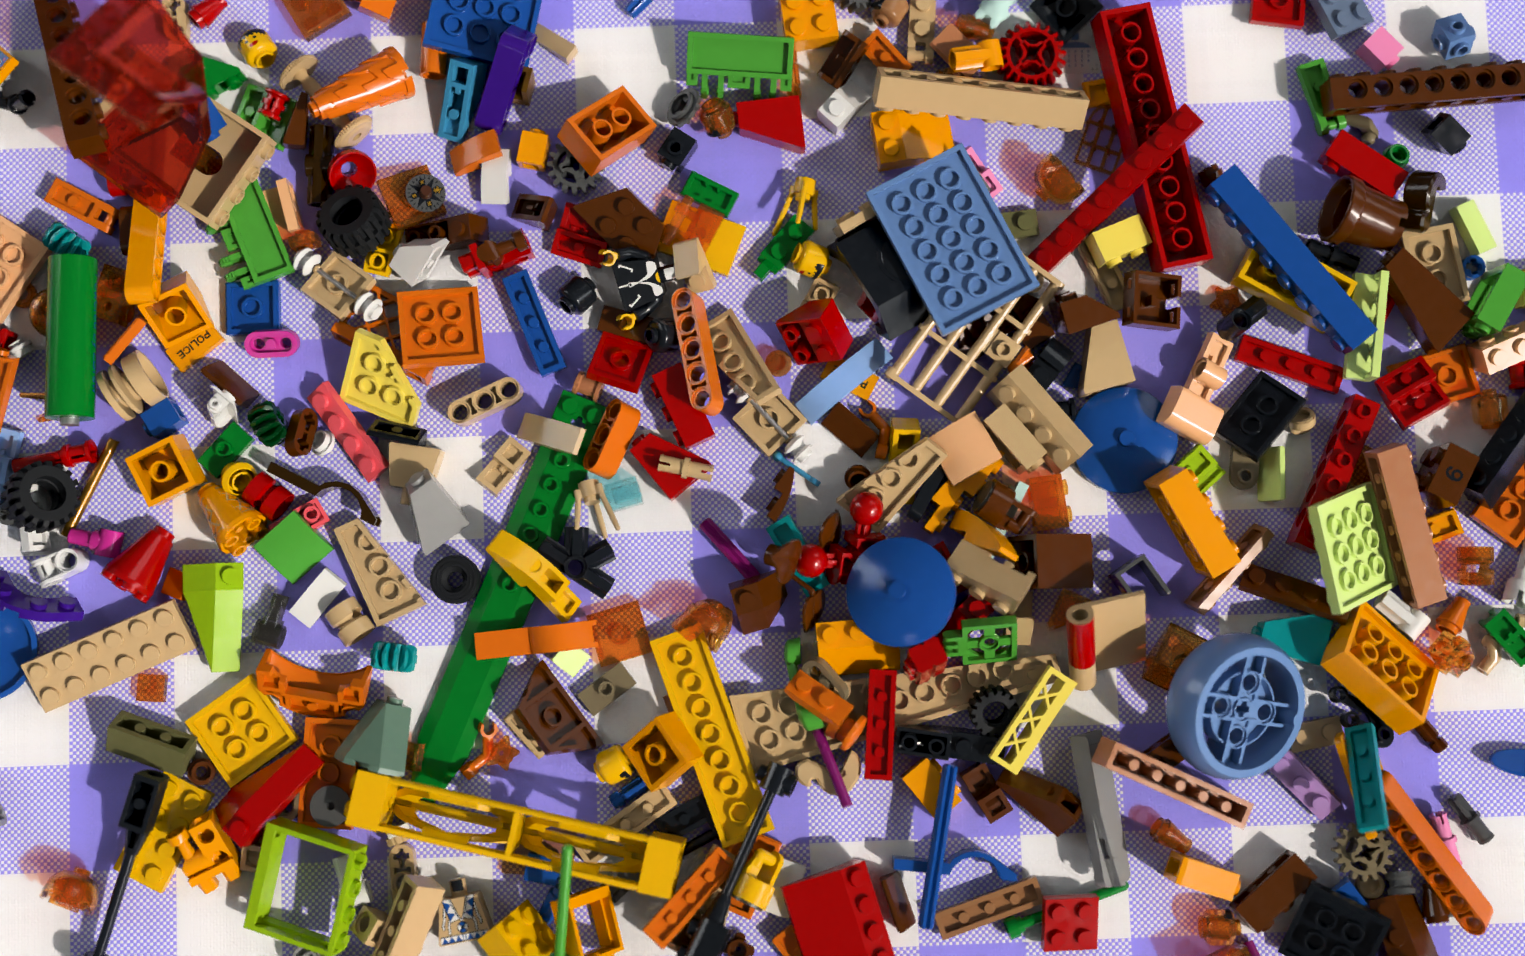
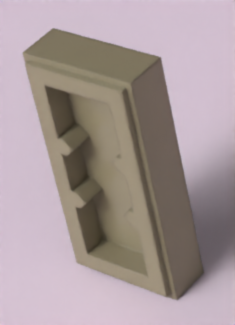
M619 662L577 695L590 713L595 716L637 684V682L622 662Z

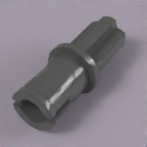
M1456 793L1450 796L1447 800L1449 806L1460 818V824L1468 828L1477 839V842L1483 845L1492 840L1494 834L1480 818V812L1474 811L1462 794Z

